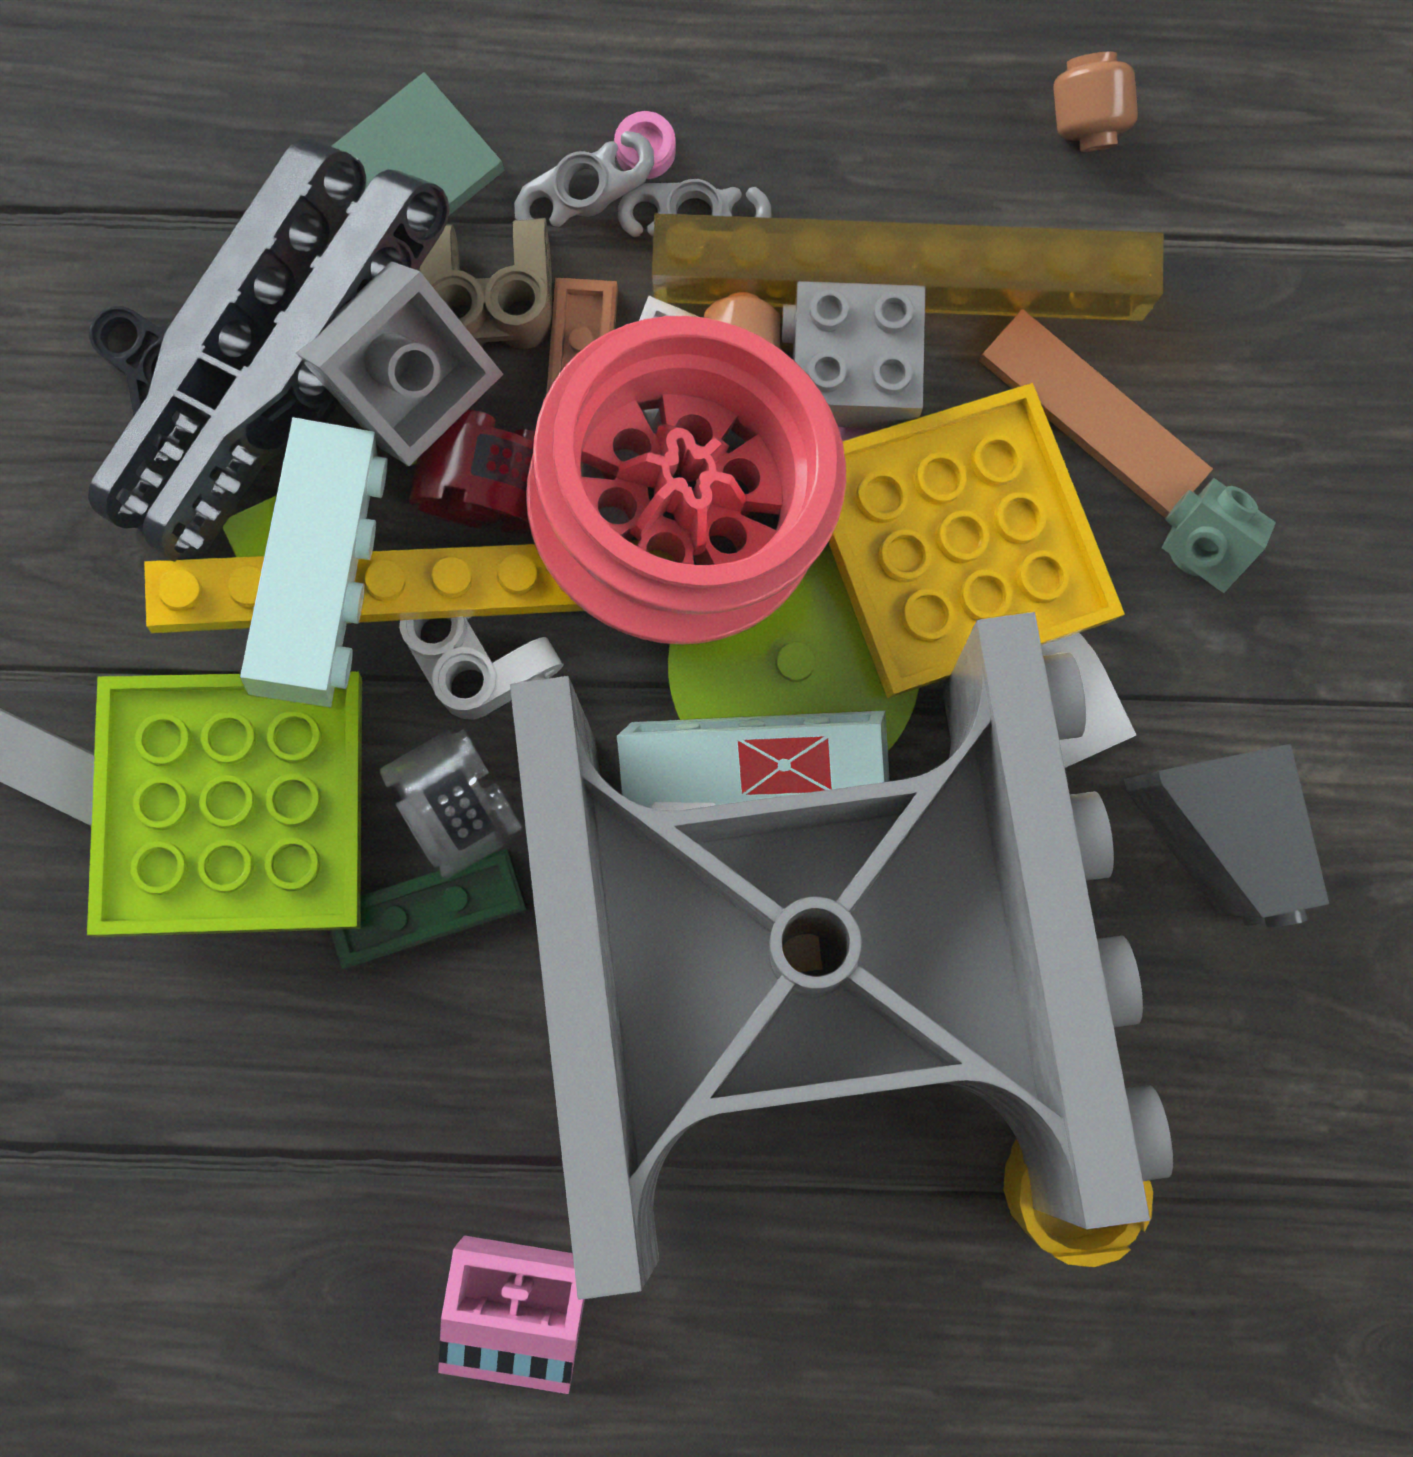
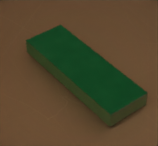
M504 849L362 895L361 929L330 931L341 968L346 969L527 910L528 907L510 850Z

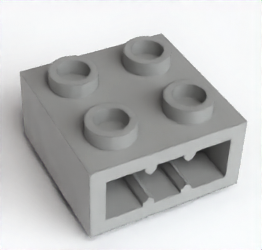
M798 281L795 305L783 304L781 343H793L792 359L809 375L821 391L831 408L838 427L881 429L920 417L923 409L925 286Z

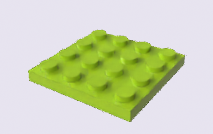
M350 672L346 689L335 687L331 707L248 695L240 678L241 674L98 677L87 935L92 937L361 929L362 677L360 673Z

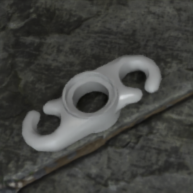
M625 131L621 135V144L634 148L639 155L637 165L627 171H621L615 165L618 145L614 141L606 142L598 151L593 153L578 151L565 156L557 166L522 187L514 203L516 220L533 219L529 213V208L534 200L543 197L549 198L553 204V212L549 221L554 227L562 226L570 217L575 215L590 217L599 214L611 202L645 183L654 166V150L649 140L636 132ZM583 169H592L598 172L599 185L591 197L583 200L570 197L569 182L575 173Z
M688 179L680 183H643L623 195L618 205V220L622 228L632 237L640 236L643 232V227L635 220L633 209L636 204L646 201L654 204L658 210L657 218L648 225L647 229L649 235L653 237L671 234L680 241L693 245L702 244L707 241H745L752 239L767 228L771 220V204L767 195L757 187L749 188L746 192V197L754 204L756 215L753 220L744 223L735 220L731 213L733 205L742 196L740 189L736 187L719 190L709 182L701 179ZM698 198L707 202L712 209V215L709 220L699 226H690L682 222L677 215V210L685 200Z

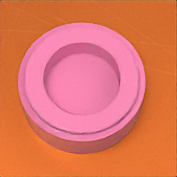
M641 111L627 116L619 124L614 142L618 145L617 161L624 171L633 169L639 162L637 151L634 148L621 144V135L625 131L640 133L649 140L654 150V166L647 179L656 178L664 174L671 167L676 154L675 133L670 123L664 117L654 112Z

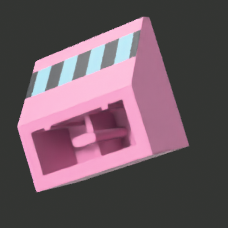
M463 1236L453 1249L441 1316L438 1373L569 1394L585 1300H578L573 1253Z

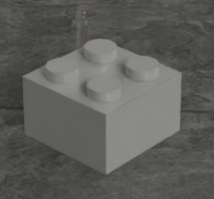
M392 261L336 313L335 318L314 340L295 353L364 430L375 432L376 444L382 450L408 466L426 451L503 375L501 370L423 274L418 270Z

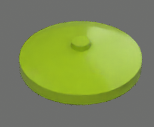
M825 546L789 598L770 616L755 626L721 640L699 644H670L668 678L672 700L680 720L885 711L887 747L889 750L907 725L919 690L917 688L887 699L830 546Z

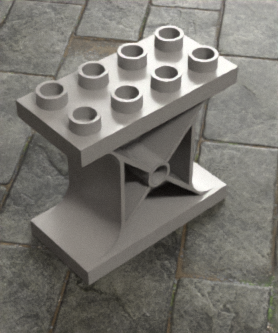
M1035 612L976 620L943 690L951 747L949 759L939 767L923 775L904 780L673 811L653 809L627 799L605 782L600 776L596 739L569 676L510 684L578 1300L639 1292L644 1288L659 1261L653 1212L654 1194L659 1172L670 1149L684 1132L695 1123L706 1117L721 1113L936 1083L949 1084L971 1091L989 1103L1008 1123L1020 1144L1024 1163L1028 1168L1033 1208L1035 1210L1084 1229L1150 1221L1143 1181L1169 1178L1171 1176L1173 1150L1170 1130L1162 1102L1153 1086L1125 1088L1114 1028L1137 1025L1141 1022L1143 999L1140 976L1132 948L1123 935L1098 939L1096 937L1086 881L1109 878L1112 874L1114 850L1111 827L1103 800L1096 791L1069 794L1059 740L1079 738L1084 734L1086 705L1083 683L1077 662L1071 653L1043 656ZM811 934L818 936L832 949L836 960V970L831 974L821 977L804 975L788 963L782 947L788 940L798 935Z

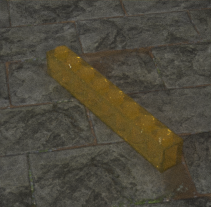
M655 213L652 261L654 298L665 303L713 304L717 300L728 297L731 294L747 292L756 295L773 307H783V304L795 305L798 281L925 286V313L1016 316L1024 309L1032 317L1143 321L1163 295L1164 233Z

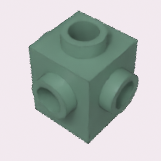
M1213 478L1199 495L1188 490L1170 511L1165 521L1173 527L1162 549L1171 555L1173 562L1181 570L1193 576H1201L1218 590L1225 593L1265 550L1276 522L1258 510V505L1248 493L1235 486L1226 487Z

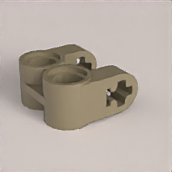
M545 218L513 221L514 265L500 269L491 278L475 279L472 275L460 271L458 242L453 225L445 226L441 236L420 266V272L450 309L459 305L471 307L468 314L459 320L481 347L486 342L503 341L513 348L529 349L544 342L551 333L553 290L550 243ZM530 301L533 303L532 308L525 314L510 315L506 313L508 308L515 302Z

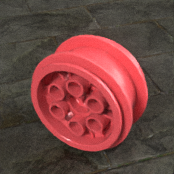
M663 316L626 324L604 334L577 353L560 372L544 399L537 420L533 455L527 477L526 504L532 537L547 570L560 588L578 606L605 625L622 633L658 643L682 645L721 640L755 626L776 611L795 591L809 567L825 548L837 525L844 502L846 487L844 447L836 420L821 391L809 375L792 358L764 338L744 328L703 317ZM643 410H660L662 425L658 426L655 434L650 428L642 412ZM732 430L745 443L728 454L729 445L723 439ZM694 438H695L702 446L697 445V444L695 443ZM628 449L634 451L639 456L623 462L618 459L614 452ZM583 462L601 470L605 479L582 477L580 463ZM674 473L682 476V478L678 477L673 479ZM735 479L740 480L747 486L748 494H744ZM696 481L693 491L691 487H688L687 482ZM648 487L654 488V497L651 501L648 495ZM604 507L619 508L627 514L630 521L624 524L608 522L601 516L599 510ZM666 511L672 513L675 520L666 518L663 514ZM750 512L779 515V521L775 530L745 516ZM719 535L728 538L736 546L737 553H721L714 548L709 537ZM633 537L640 541L637 546L630 542ZM653 550L664 551L670 554L675 562L657 557L648 552ZM693 555L695 557L697 565H694Z

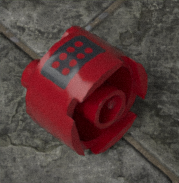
M468 409L418 457L409 503H419L418 510L425 514L467 527L482 529L483 523H497L498 520H503L502 533H530L526 490L530 461L533 455L535 431L518 429L511 433L494 428L496 419L493 416Z

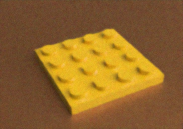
M1033 383L842 441L846 461L844 502L839 520L828 543L887 699L949 678L976 620L1035 612L1042 646L1115 621L1125 615Z

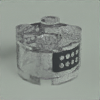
M448 729L379 769L386 786L389 787L393 784L401 796L402 800L396 803L399 811L434 867H440L441 875L445 880L514 840L512 834L522 829L498 784L495 782L485 788L480 778L489 774V771L465 729L454 735Z

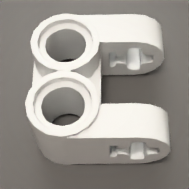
M471 617L447 618L452 621L451 631L448 637L435 644L426 643L420 638L421 629L429 619L400 620L399 628L403 640L414 655L432 686L435 695L451 714L462 719H477L486 716L511 701L510 684L549 679L563 667L560 658L546 637L533 640L492 663L467 621ZM476 670L482 673L484 676L483 686L475 696L458 698L452 694V682L460 672Z

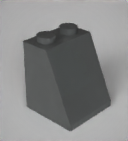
M1291 744L1124 779L1127 793L1219 915L1242 916L1244 926L1265 923L1267 928L1305 922L1308 920L1306 909L1329 904Z

